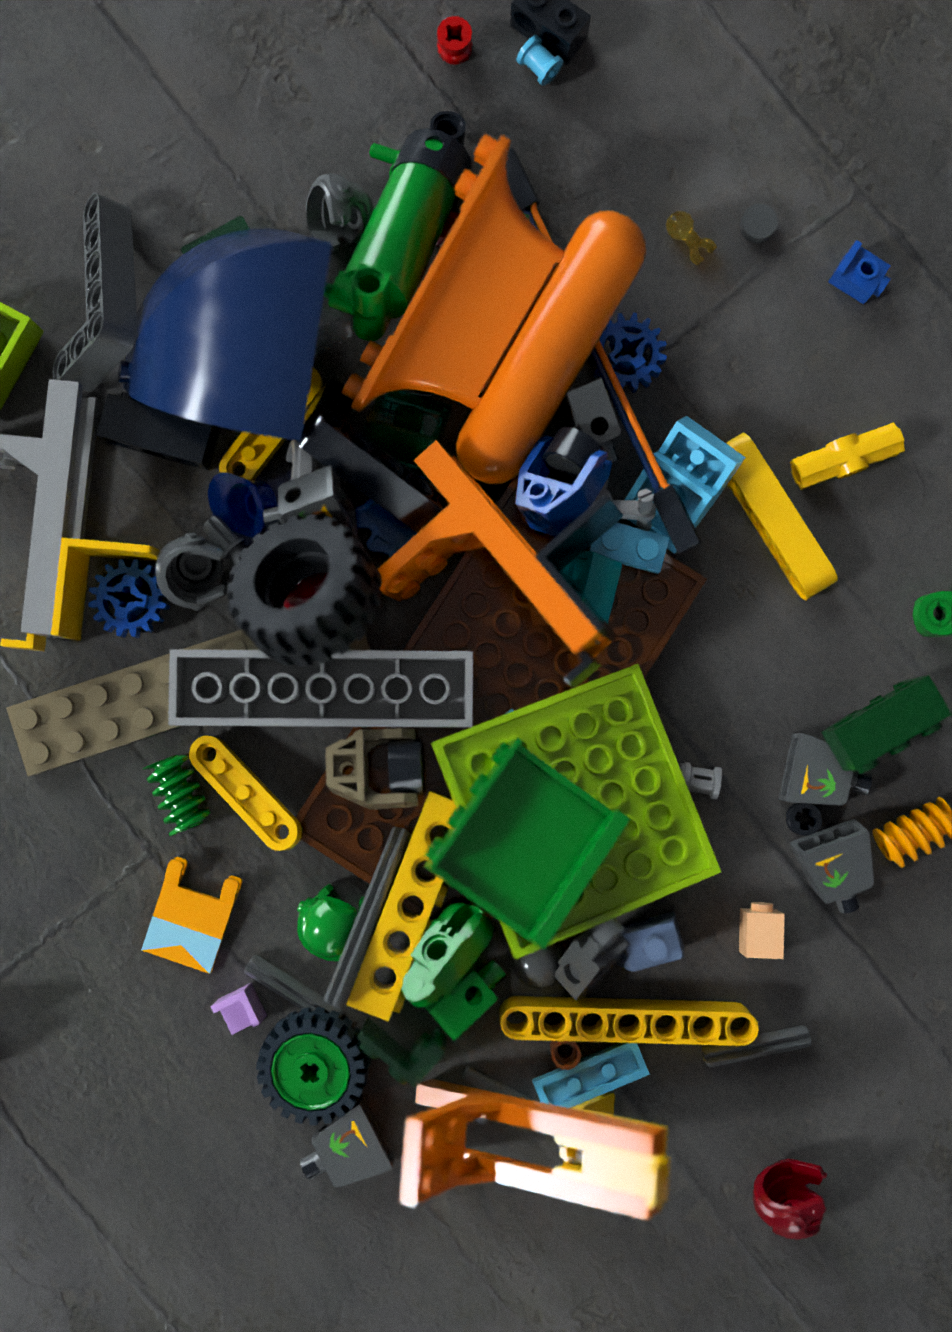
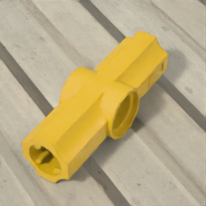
M894 422L858 436L857 433L849 434L825 445V448L792 459L790 461L791 474L800 490L835 477L838 479L846 478L869 468L871 464L903 453L905 451V440L901 429Z

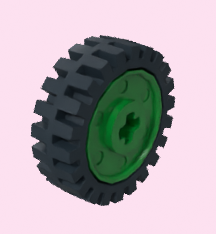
M310 1007L302 1008L299 1013L295 1010L289 1013L285 1019L282 1018L273 1027L258 1055L260 1056L257 1060L256 1069L259 1070L257 1075L258 1084H263L261 1093L264 1098L269 1096L272 1098L269 1105L274 1110L279 1106L283 1108L281 1113L283 1117L288 1119L290 1114L296 1115V1123L303 1124L305 1119H309L310 1125H318L321 1119L327 1124L333 1122L336 1116L341 1118L347 1113L348 1109L353 1108L366 1085L370 1071V1054H367L368 1044L366 1040H361L362 1032L358 1027L354 1030L351 1028L352 1021L346 1017L344 1020L338 1018L339 1012L332 1010L330 1014L325 1013V1008L317 1007L315 1011H311ZM313 1063L317 1065L315 1068L311 1066Z

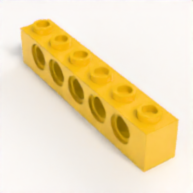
M431 790L429 791L346 1003L347 1006L385 1021H389L392 1011L400 1013L406 998L401 990L404 982L402 979L415 961L410 955L433 922L429 919L433 906L441 908L448 890V886L442 884V879L437 876L430 880L422 879L418 875L416 868L421 861L429 860L424 854L433 842L430 838L431 829L437 825L451 828L447 821L456 809L452 798ZM408 896H417L423 901L424 909L419 914H409L403 907V900ZM402 931L409 936L410 944L404 949H396L391 945L389 936L393 932ZM381 967H389L395 972L396 980L391 984H383L377 979L376 970Z

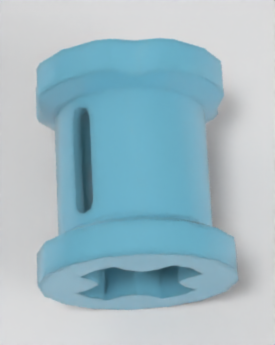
M538 35L532 36L522 46L516 57V61L521 66L526 65L538 76V82L542 86L548 84L558 74L564 61L559 55L554 57L542 45V39Z

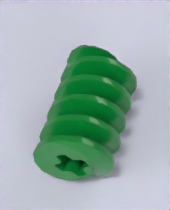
M174 755L142 768L143 770H155L146 779L148 783H160L152 794L154 797L165 796L166 798L158 805V809L171 810V813L163 819L165 824L177 825L169 832L170 837L204 823L203 820L211 813L210 809H198V806L205 800L204 795H192V792L200 786L199 782H187L186 780L194 773L193 768H181V765L189 759L188 755Z

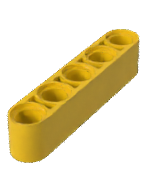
M743 432L726 442V444L746 457L729 481L728 486L796 593L803 600L807 601L836 583L838 577L835 569L752 439Z

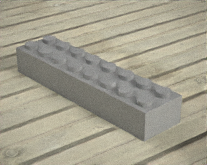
M170 649L168 725L471 728L473 720V651H347L342 655L338 652L332 655L333 660L321 664L315 660L311 666H298L296 663L288 666L279 663L276 659H270L261 650Z

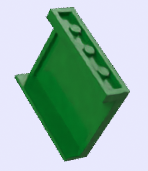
M516 738L511 740L509 744L503 741L490 759L495 764L487 776L481 773L469 789L473 796L467 805L463 807L459 804L447 821L451 828L443 839L437 836L424 854L429 859L424 867L534 946L545 950L630 821V818L619 810L612 811L521 746L522 740Z

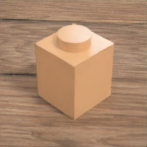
M752 902L751 908H740L739 952L746 958L784 959L785 914L777 909H773L772 903Z

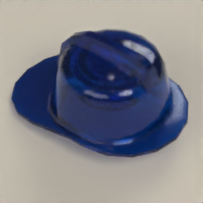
M221 472L215 475L209 483L208 501L213 516H220L231 530L247 537L254 538L258 533H261L263 528H266L263 518V511L265 509L279 506L272 488L263 481L248 480L231 473Z

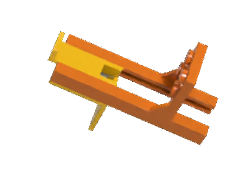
M430 1079L417 1084L415 1103L435 1108L409 1117L406 1122L401 1203L416 1206L458 1185L497 1181L649 1219L662 1210L663 1203L668 1200L670 1158L666 1157L668 1127L614 1116L615 1094L610 1092L592 1098L573 1108H566ZM478 1118H484L555 1134L556 1142L565 1145L561 1146L560 1157L564 1158V1164L556 1168H550L466 1148V1125L468 1122Z

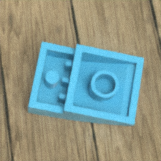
M688 416L676 421L660 449L654 453L667 483L675 485L695 528L746 458ZM644 469L625 500L638 501V493L642 489H649L652 491L651 494H654L653 486ZM656 508V514L651 520L652 527L649 532L670 537ZM627 519L636 526L637 520ZM670 538L667 549L675 554L677 551Z

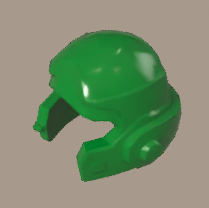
M329 883L314 898L308 897L305 901H300L297 907L299 912L297 932L304 948L311 954L324 960L339 961L364 897L360 899L357 911L350 904L327 896L334 888Z

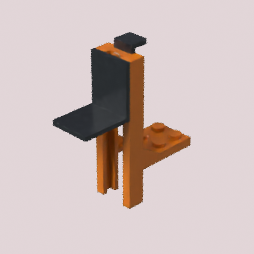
M437 440L434 441L414 461L450 504L377 569L382 581L379 589L382 591V594L397 601L407 600L419 591L421 587L419 584L429 575L434 576L441 572L448 563L447 559L453 554L487 548L570 649L583 660L563 678L568 685L574 688L577 687L601 666L594 657L618 636L562 570L619 521L623 514L605 494L537 553L476 479L462 468L457 457H451Z

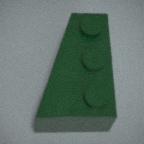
M929 675L899 681L893 685L895 690L883 697L881 695L876 696L869 701L871 704L859 711L851 712L821 732L843 771L858 770L859 774L867 772L880 764L877 758L885 753L897 754L911 746L909 739L921 734L924 737L943 727L940 721L949 717L952 713Z

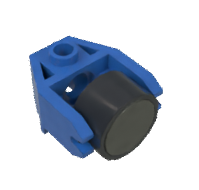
M571 427L559 428L554 438L544 436L536 442L519 469L515 504L531 529L557 537L592 506L609 478L612 462L606 460L607 452H604L602 446L583 431ZM551 471L559 478L573 485L548 479L546 477Z

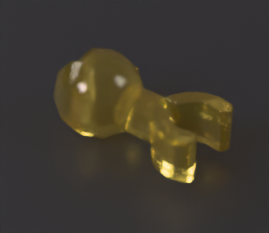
M676 211L668 217L666 231L673 239L683 240L690 248V259L695 265H700L704 258L699 254V247H704L709 253H712L717 249V246L709 238L701 239L693 230L694 221L690 214L685 211ZM675 216L676 221L672 220L671 217Z

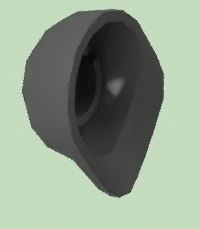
M559 941L547 946L545 950L540 949L518 959L512 956L511 989L513 996H564L565 988L555 978V972L560 966L558 961L565 953Z

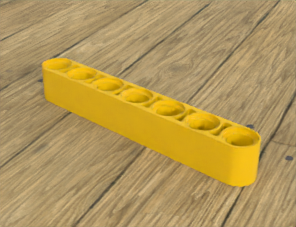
M513 996L504 1000L499 1011L502 1031L506 1036L515 1040L744 1046L752 1043L759 1031L758 1023L746 1006L738 1002L582 998L576 1002L573 997ZM514 1011L526 1014L525 1020L519 1024L510 1023L507 1017ZM552 1012H558L563 1015V1019L556 1025L547 1024L544 1022V1018ZM589 1013L598 1014L600 1018L596 1024L586 1026L581 1023L585 1015ZM632 1014L636 1016V1021L631 1026L623 1027L619 1025V1020L624 1015ZM664 1015L673 1017L669 1026L665 1028L656 1026V1022L660 1017ZM701 1016L709 1017V1023L704 1028H693L697 1018ZM738 1017L746 1018L742 1028L738 1030L730 1029L734 1019Z

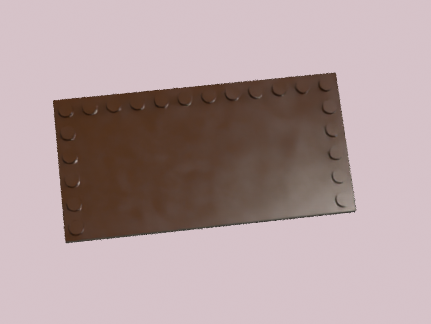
M518 474L511 481L497 505L536 552L539 553L556 537L531 529L515 504ZM487 548L466 551L403 649V651H473L472 727L500 717L510 709L515 711L573 689L574 687L568 685L563 678L583 661L579 655L570 649ZM665 553L659 574L622 564L608 625L618 637L594 657L601 666L578 686L635 664H639L645 678L707 579ZM353 727L347 738L361 729H415L416 739L422 740L425 766L424 795H417L419 806L367 809L333 794L326 786L325 771L296 816L302 828L301 840L370 884L392 828L401 827L413 835L430 790L452 798L431 743L468 728ZM378 745L369 752V787L379 794H391L388 774V745ZM354 768L347 769L344 775L351 774ZM444 825L434 826L430 831L431 840L434 841L437 836L443 839L449 828ZM428 860L421 861L416 868L418 875L425 880L433 879L436 875L424 867ZM443 881L442 884L448 886V890L441 908L433 906L429 916L430 920H437L442 911L450 904L461 902L479 907L492 921L494 916ZM408 896L403 900V906L415 914H419L424 909L423 901L417 896Z

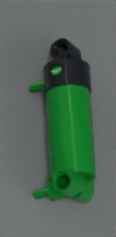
M442 111L435 114L431 118L430 128L413 131L407 136L402 149L399 151L377 143H373L370 147L369 155L371 158L392 164L389 171V180L345 272L339 271L334 284L326 282L324 298L329 299L328 305L330 308L353 315L354 333L362 340L375 341L380 339L385 334L391 318H398L405 314L447 219L459 199L455 195L456 191L454 188L463 171L467 169L471 172L472 170L471 157L464 147L466 124L464 119L455 112Z

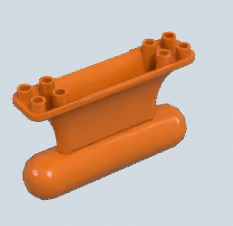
M485 133L474 152V161L483 166L479 176L465 169L454 188L456 191L455 195L464 200L460 208L461 213L393 335L388 337L384 346L374 341H370L360 358V361L372 367L366 379L356 373L355 375L351 374L342 390V394L353 400L351 408L357 412L363 411L377 397L398 390L431 392L471 408L472 411L460 430L456 441L457 459L462 468L474 479L486 484H503L513 480L519 474V469L534 445L541 439L564 400L566 393L570 390L643 266L647 251L646 240L640 227L628 216L616 211H598L587 216L577 227L565 250L552 243L527 219L512 195L506 169L511 140L502 135L497 141Z

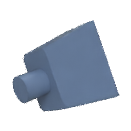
M674 911L622 925L626 929L622 936L630 945L616 962L618 966L633 972L684 957V944Z

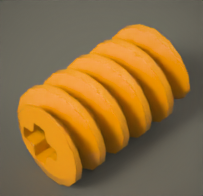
M938 797L935 804L931 802L924 804L922 811L917 808L911 810L909 818L905 815L897 817V825L890 821L885 823L883 826L884 832L878 828L872 830L874 840L886 859L890 862L894 861L900 868L905 867L903 855L907 854L915 862L919 860L917 848L920 847L927 855L932 854L930 842L933 841L939 848H944L943 836L947 835L952 840V810L942 797Z

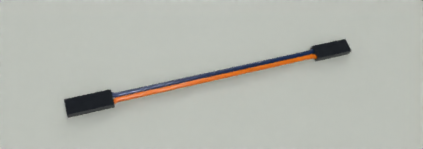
M510 148L506 169L512 195L522 212L530 215L529 221L553 243L537 210V205L540 204V201L516 151ZM598 340L590 355L653 486V502L677 553L683 554L702 544L701 539L675 485L667 483L602 344Z

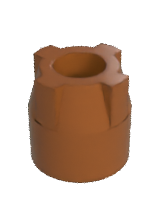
M551 1041V1058L558 1068L570 1070L578 1065L581 1059V1051L576 1041ZM569 1044L571 1052L565 1056L558 1053L560 1045Z

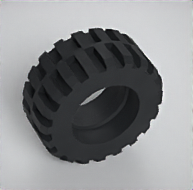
M306 515V519H302L301 516L289 517L286 523L276 522L268 526L270 530L263 535L258 533L252 539L253 544L248 549L244 548L238 556L240 562L238 565H233L230 573V579L233 583H228L227 598L230 600L228 607L231 616L236 620V624L270 659H276L279 663L288 666L294 665V663L298 666H311L315 660L320 664L333 660L332 655L338 652L341 655L351 649L349 645L355 639L361 640L367 632L364 628L368 623L372 624L377 615L374 607L379 606L381 603L382 591L379 588L382 581L380 573L376 569V564L348 526L342 525L340 521L331 517L323 519L321 515ZM328 572L325 583L310 600L297 607L282 609L289 592L300 581L317 573Z

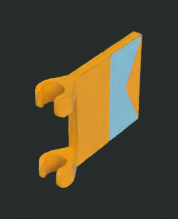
M175 857L168 863L164 883L141 951L211 974L243 880L234 875L224 881L220 899L180 885L188 861L181 857Z

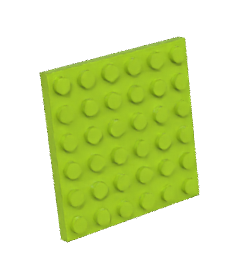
M639 664L431 743L456 808L459 804L463 807L467 805L473 796L469 789L481 773L487 776L495 764L490 759L503 741L509 744L511 740L519 738L522 740L521 746L612 811L619 810L630 818V821L548 946L721 873ZM500 921L515 959L541 949Z

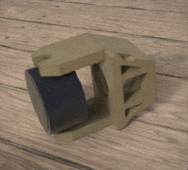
M410 728L357 730L349 738L341 739L326 748V786L333 794L370 810L419 806L417 795H424L425 792L422 740L416 739L415 729ZM378 745H388V774L391 794H379L369 787V752ZM354 768L351 774L344 775L347 769Z

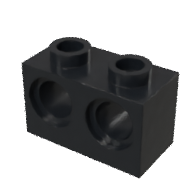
M513 0L511 3L510 26L528 39L538 35L542 39V45L554 57L559 55L564 60L563 63L565 65L570 63L588 38L591 15L569 0Z

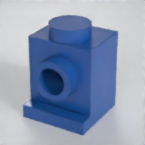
M856 240L828 282L864 305L872 294L879 297L891 279L885 275L891 265L861 247L863 243Z

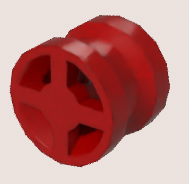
M458 16L447 17L441 21L437 29L439 56L448 64H462L468 60L472 52L471 26L465 19ZM450 36H460L458 39L450 38Z

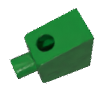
M492 959L479 972L470 968L448 998L441 995L436 1003L433 1002L424 1008L454 1041L498 1000L492 989L505 979L507 975ZM474 986L476 989L475 997L472 1000L466 1001V990Z

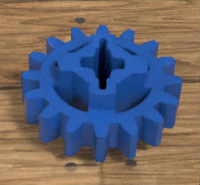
M618 313L616 323L610 320L599 340L603 349L606 341L610 342L609 347L612 352L609 353L608 359L622 389H624L625 385H629L631 392L636 393L640 382L647 388L652 382L650 375L656 378L660 375L662 370L658 365H663L667 356L659 352L663 351L667 344L666 341H657V337L661 332L660 328L653 329L652 331L648 328L651 319L646 318L642 323L637 322V313H633L630 320H625L623 314ZM622 348L625 352L635 350L633 356L631 357L629 354L620 356ZM649 348L650 362L648 366H646V360L643 357V353H645L646 349ZM590 356L588 364L594 366L595 364ZM597 369L595 370L593 375L595 378L600 377V374ZM616 371L625 372L629 375L620 374Z
M119 559L118 569L107 564L105 568L108 574L105 577L98 574L94 576L100 584L98 588H89V592L96 595V600L89 602L88 606L99 610L93 617L95 621L102 622L106 620L103 630L111 633L117 627L116 635L125 638L129 630L132 637L140 638L141 628L146 632L152 633L154 632L151 624L153 621L164 622L159 612L160 610H169L170 606L162 602V598L165 596L159 589L156 577H152L155 573L153 566L147 565L142 570V562L137 559L133 560L131 567L126 560ZM122 578V582L111 587L118 579ZM143 579L150 586L152 596H148L145 592V582H143ZM133 594L136 598L143 601L126 603L124 600L117 598V596L125 597V595ZM107 601H110L115 608L114 616L108 608ZM148 610L141 619L136 621L137 615Z

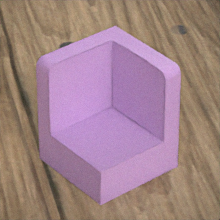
M252 983L219 998L211 1006L213 1013L221 1012L231 1035L251 1025L255 1027L261 1024L267 1016Z

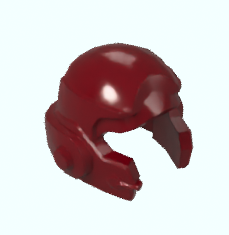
M794 1159L780 1160L768 1166L757 1175L754 1182L752 1196L757 1214L766 1224L772 1227L775 1234L782 1237L805 1239L816 1235L820 1231V1224L826 1211V1206L823 1198L810 1190L806 1185L809 1183L820 1185L823 1179H826L827 1173L823 1171L822 1166Z

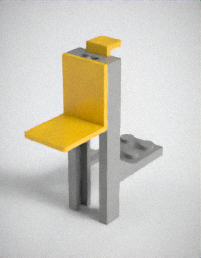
M49 379L42 438L0 434V468L15 469L16 464H22L38 475L21 632L27 633L26 641L1 639L2 647L45 652L46 638L81 641L90 556L156 562L157 556L160 553V550L150 545L85 540L100 401L96 397L82 398L83 385L79 382Z

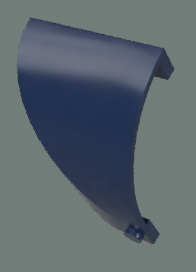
M248 229L214 237L192 248L161 274L145 296L137 312L136 341L131 351L127 354L126 361L122 360L119 363L118 382L123 383L124 390L133 399L170 414L224 428L301 441L332 243L285 230Z

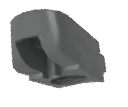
M615 918L591 927L576 938L558 961L560 966L555 972V978L576 1002L584 998L601 983L630 945L622 936L626 929Z

